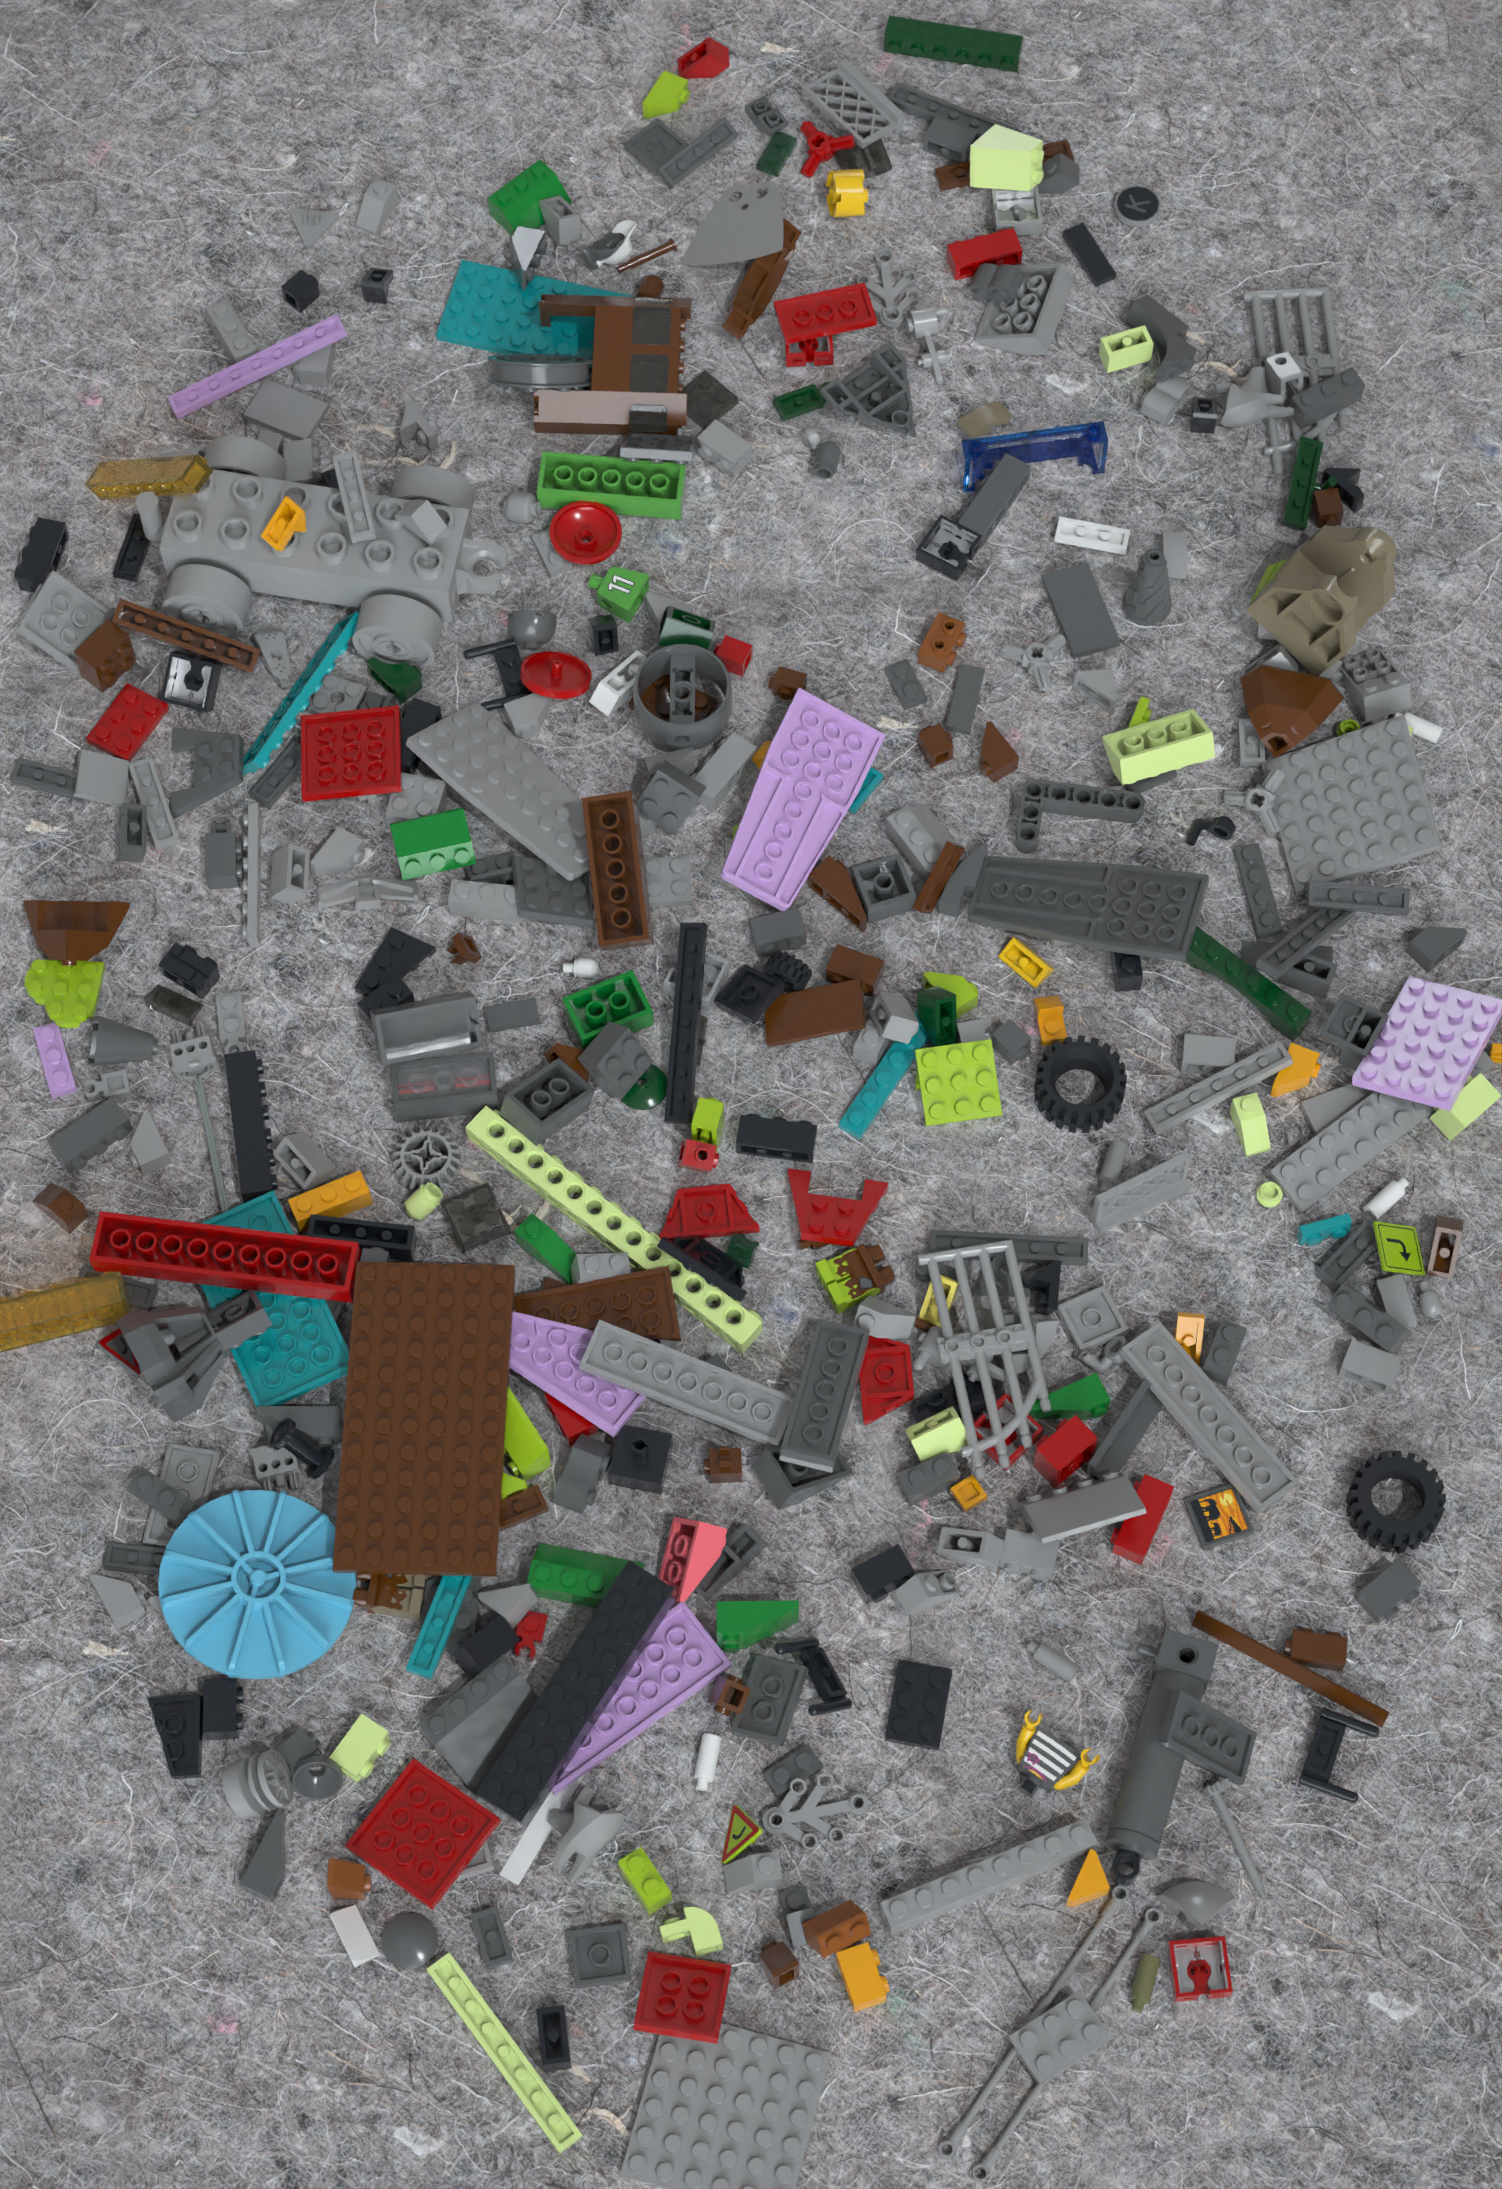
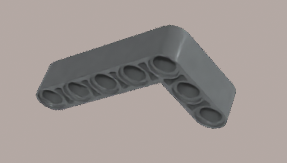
M1039 779L1028 780L1024 784L1022 791L1016 848L1024 854L1033 853L1037 849L1042 812L1123 823H1136L1143 815L1144 798L1139 793ZM1035 793L1038 796H1030L1029 794ZM1059 796V797H1062L1063 799L1057 800V799H1055V798H1053V797ZM1078 800H1086L1087 802L1081 803ZM1103 803H1110L1112 806H1105ZM1134 806L1137 809H1129L1128 807ZM1026 815H1033V816H1035V817H1034V818H1028V817H1026ZM1028 836V837H1031L1032 839H1031V840H1025V839H1023L1022 837Z

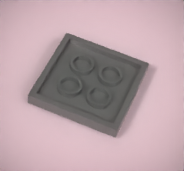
M627 432L620 447V457H626L627 461L633 462L640 461V458L650 459V462L653 463L674 460L675 464H688V461H692L698 446V436Z
M514 855L511 863L518 917L591 927L593 913L587 872L574 880H567L542 859Z

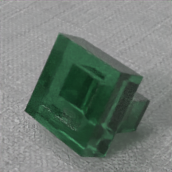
M735 1233L730 1240L726 1254L741 1263L742 1267L748 1269L753 1263L760 1243L747 1239L744 1234L739 1235Z

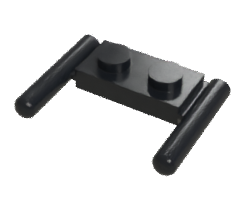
M513 638L464 651L466 659L494 653L506 697L481 703V706L487 711L503 708L505 703L532 694L531 690L520 679L522 660L516 641Z
M813 1637L779 1643L775 1646L774 1650L779 1655L797 1651L801 1653L798 1657L803 1666L808 1668V1675L818 1695L824 1702L809 1706L808 1713L811 1716L852 1708V1701L846 1698L848 1693L823 1648L818 1647L819 1641L817 1638Z
M1323 1707L1298 1784L1351 1803H1356L1359 1798L1356 1792L1328 1783L1346 1727L1372 1737H1377L1380 1729L1377 1726Z

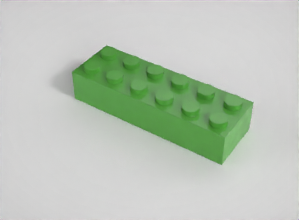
M543 451L537 486V500L540 502L541 508L561 509L576 501H591L606 505L615 514L681 520L686 486V464L681 465L674 462L653 463L650 460L633 462L627 461L626 458Z

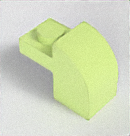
M685 1907L683 1908L684 1920L672 1918L666 1920L664 1925L659 1927L663 1944L690 1936L696 1957L723 1950L722 1938L715 1919L701 1908Z

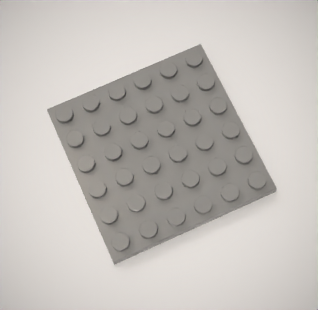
M1404 714L1265 761V764H1262L1265 779L1274 767H1278L1286 773L1285 778L1275 791L1277 797L1274 799L1276 806L1274 813L1281 826L1279 832L1294 888L1298 896L1303 894L1304 886L1309 881L1339 883L1443 849Z
M724 2023L721 2024L718 2044L660 2034L620 2177L661 2189H796L831 2053Z

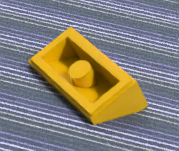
M1012 937L998 955L1002 961L1034 988H1037L1055 970L1052 965L1017 937Z

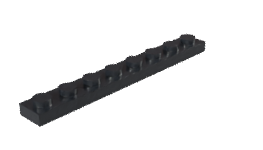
M680 923L664 1122L667 1124H692L708 928L706 923Z

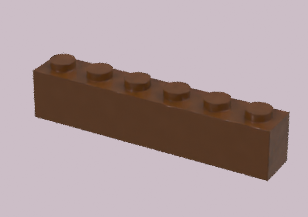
M121 598L112 620L115 625L252 675L261 654V649Z

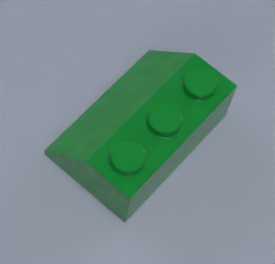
M539 159L488 197L489 215L513 236L517 226L537 230L545 224L539 200L560 195L569 205L572 204V201L555 172Z
M463 807L390 823L402 880L476 864Z

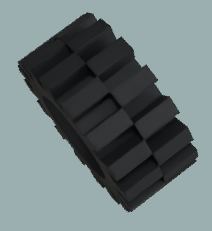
M774 951L762 972L783 982L784 992L786 993L787 991L791 993L804 990L812 976L811 969H808L809 966L803 964V960L796 959V956L793 954L790 956L785 951L784 953L782 951Z

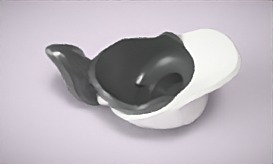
M624 220L612 232L606 233L604 238L595 241L590 249L578 246L576 250L581 253L586 265L593 270L602 267L604 264L617 265L623 262L633 251L630 236L637 223L632 220Z

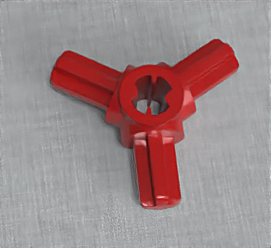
M804 121L800 130L807 138V145L809 147L807 154L809 156L801 169V174L807 178L813 177L820 162L829 161L836 151L853 148L855 146L853 135L833 138L831 134L826 135L824 132L818 131L811 121Z

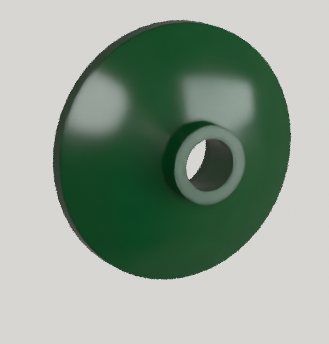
M651 1064L621 1101L628 1107L636 1110H649L658 1106L664 1100L667 1093V1078L660 1068ZM640 1080H645L647 1083L645 1085H639L637 1082Z

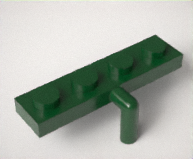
M1300 436L1297 441L1281 520L1282 525L1304 531L1307 526L1313 492L1331 489L1337 484V479L1333 476L1329 477L1323 485L1316 483L1323 442Z

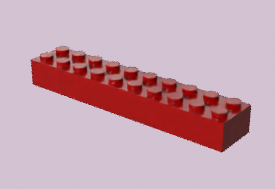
M100 1211L89 1261L96 1272L242 1290L253 1289V1291L353 1303L356 1262H360L362 1252L358 1242Z

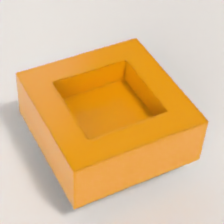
M973 1474L950 1488L951 1494L964 1513L984 1502L988 1497Z

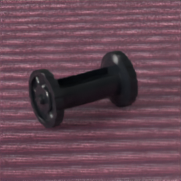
M290 1418L285 1419L272 1432L268 1447L274 1451L284 1447L308 1465L307 1475L310 1478H319L331 1465L334 1459V1450L330 1447L318 1450L294 1432L296 1427L295 1421Z

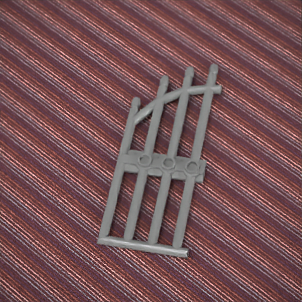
M1329 287L1243 292V301H1251L1259 356V358L1252 359V368H1265L1263 357L1267 353L1260 300L1274 299L1282 353L1288 352L1303 372V378H1309L1310 387L1319 383L1318 377L1335 376L1341 373ZM1307 297H1321L1329 354L1315 355ZM1298 298L1306 356L1291 355L1284 299ZM1344 408L1316 422L1315 427L1303 435L1302 429L1298 427L1290 415L1293 440L1281 444L1279 442L1276 418L1267 419L1270 446L1263 447L1264 456L1272 455L1275 475L1281 476L1283 474L1281 453L1293 449L1296 451L1297 441L1300 436L1310 439L1317 437V441L1323 442L1321 455L1327 454L1326 428L1337 413L1340 427H1347V409Z
M1012 1239L917 1255L918 1265L928 1266L943 1337L936 1338L937 1350L941 1364L950 1363L968 1445L960 1447L962 1458L971 1456L977 1481L985 1480V1470L982 1467L983 1461L980 1452L990 1447H996L1001 1468L1010 1467L1005 1439L1017 1428L1022 1436L1021 1442L1024 1449L1032 1447L1027 1416L1037 1397L1040 1399L1039 1403L1042 1411H1051V1403L1048 1399L1047 1386ZM1005 1252L1021 1324L1005 1326L989 1256L991 1253ZM979 1256L995 1325V1328L981 1331L963 1259ZM950 1260L954 1262L969 1333L958 1335L953 1333L938 1262ZM1027 1350L1034 1381L1023 1401L1012 1352ZM999 1354L1002 1355L1015 1416L1003 1427L1001 1426L986 1360L987 1356ZM976 1359L993 1435L981 1441L977 1439L960 1361Z

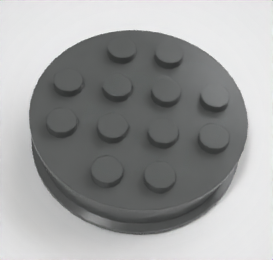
M536 353L501 354L488 357V361L491 362V378H488L487 382L496 386H502L503 390L523 388L525 392H537L538 390L556 388V391L570 392L571 390H583L584 386H589L592 380H589V364L593 362V359L588 357Z

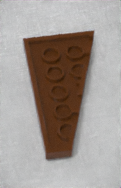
M669 1266L514 1296L515 1308L518 1313L595 1331L599 1320H602L644 1338L682 1342Z

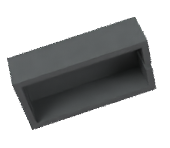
M470 991L370 1010L378 1060L382 1065L483 1046L480 1023L476 1020L479 1019L476 999Z

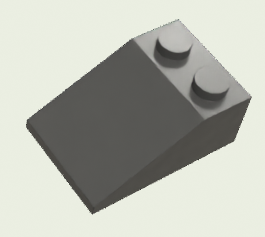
M782 1444L765 1449L752 1465L778 1510L798 1504L853 1474L839 1450L833 1472L831 1473L780 1461Z

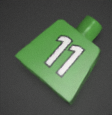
M613 566L609 569L605 578L592 574L588 587L597 590V604L601 608L630 624L650 588L649 575Z

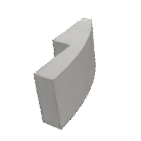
M1162 531L1160 551L1163 552L1167 560L1169 579L1185 580L1187 571L1186 533Z
M1402 1273L1376 1280L1385 1312L1406 1328L1418 1325Z

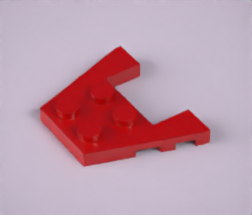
M788 1168L787 1178L790 1183L791 1197L795 1206V1215L801 1240L853 1247L866 1227L869 1217L876 1211L881 1198L886 1195L888 1190V1182L865 1179L862 1200L808 1193L811 1171Z

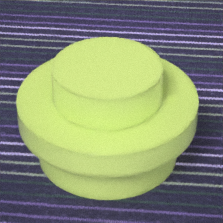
M1274 1182L1261 1184L1256 1192L1258 1202L1265 1207L1277 1206L1283 1196L1281 1188Z

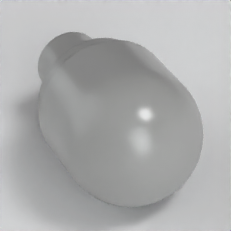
M1429 1281L1419 1283L1422 1294L1418 1296V1301L1423 1314L1430 1318L1439 1316L1443 1309L1439 1294H1437L1436 1290H1431Z

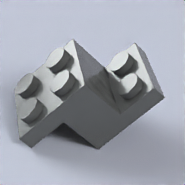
M1342 993L1322 1028L1319 1038L1341 1048L1338 1062L1356 1071L1363 1057H1367L1387 1022L1388 1015Z

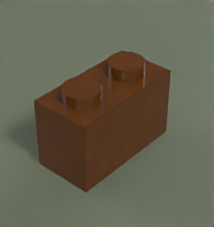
M837 944L826 968V981L835 984L860 978L863 982L864 996L873 997L884 973V960Z

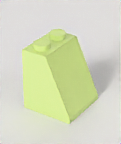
M995 124L970 146V186L1018 191L1032 190L1042 181L1044 175L1042 171V160L1044 157L1043 140Z

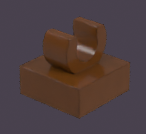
M460 932L452 937L454 944L448 948V952L452 954L459 953L458 957L453 960L454 963L461 965L466 960L475 963L482 958L473 937Z

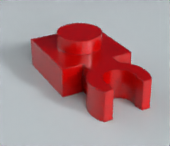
M528 1611L518 1623L515 1634L522 1641L515 1647V1656L517 1658L520 1657L521 1650L529 1649V1659L534 1660L536 1656L534 1642L542 1644L548 1615Z

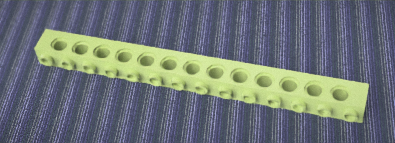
M485 1106L465 1127L469 1140L611 1252H628L630 1267L635 1271L639 1272L669 1266L670 1271L676 1270L680 1272L678 1276L671 1277L675 1302L739 1353L743 1354L762 1333V1319L753 1310L747 1311L741 1306V1302L730 1295L728 1296L720 1288L709 1285L702 1276L687 1270L681 1262L658 1248L657 1245L661 1239L655 1233L645 1231L636 1218L628 1217L622 1213V1209L614 1201L608 1202L602 1197L603 1195L599 1189L593 1185L589 1187L585 1184L583 1178L576 1171L566 1169L563 1162L555 1155H548L541 1144L535 1146L517 1128L506 1122V1119L498 1110L494 1109L492 1111L489 1107ZM496 1132L503 1133L499 1138L492 1137V1134ZM515 1147H520L523 1149L519 1153L511 1152V1150ZM536 1162L542 1164L539 1168L530 1167L531 1164ZM553 1178L561 1179V1182L557 1184H553L549 1181ZM573 1193L581 1194V1197L577 1199H572L569 1196ZM593 1208L601 1210L598 1214L589 1213ZM611 1224H618L621 1226L617 1230H611L608 1228ZM632 1239H637L640 1241V1243L635 1246L628 1244V1242ZM651 1255H658L660 1257L657 1261H650L647 1258ZM691 1286L700 1288L695 1293L689 1292L687 1289ZM710 1302H718L720 1304L717 1308H710L707 1305ZM736 1317L740 1319V1322L730 1324L727 1320Z

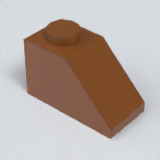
M329 1858L327 1887L332 1899L366 1900L367 1891L372 1889V1874H368L365 1865Z

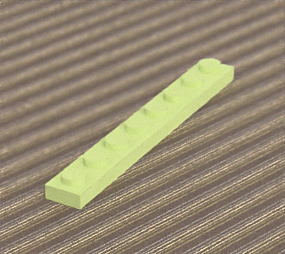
M450 1952L426 1969L428 1974L558 2153L561 2154L583 2136Z

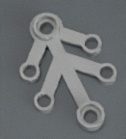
M880 248L876 251L875 263L881 269L883 288L873 282L866 274H861L857 277V284L861 281H866V288L885 301L886 307L874 301L872 295L869 294L874 312L880 315L881 323L887 328H896L903 323V313L910 306H915L919 303V292L909 290L906 292V297L895 306V299L907 287H912L917 283V274L912 270L906 271L903 274V278L893 287L890 267L894 262V253L889 248Z
M821 1773L817 1778V1785L801 1810L789 1812L797 1797L802 1796L806 1791L805 1781L797 1778L790 1783V1790L780 1806L772 1807L765 1812L763 1826L768 1833L772 1835L785 1833L801 1843L806 1851H813L818 1846L817 1836L812 1833L805 1834L793 1825V1823L803 1821L828 1837L833 1845H841L846 1837L844 1830L839 1827L833 1828L820 1818L844 1812H850L855 1816L863 1815L868 1810L869 1800L865 1794L855 1792L849 1796L848 1800L817 1806L826 1790H829L834 1782L833 1777L829 1773ZM822 1777L829 1778L830 1785L822 1786L820 1779ZM795 1783H801L803 1785V1790L801 1792H795L793 1790V1785ZM860 1798L863 1801V1806L861 1808L854 1807V1799ZM780 1816L782 1823L777 1826L774 1825L771 1821L772 1817ZM833 1832H840L842 1839L834 1841L832 1839ZM806 1838H813L815 1845L807 1847L804 1842Z

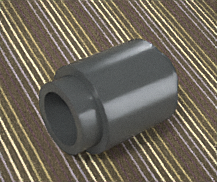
M827 441L819 444L817 447L813 468L815 474L820 478H832L833 474L837 471L841 450L835 443Z

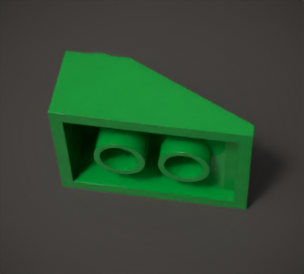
M799 1600L717 1601V1645L720 1649H723V1652L735 1653L739 1649H746L798 1623Z

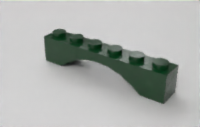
M1196 926L1186 963L1193 968L1203 970L1218 977L1235 988L1264 1015L1274 1029L1294 1042L1309 1025L1312 1011Z

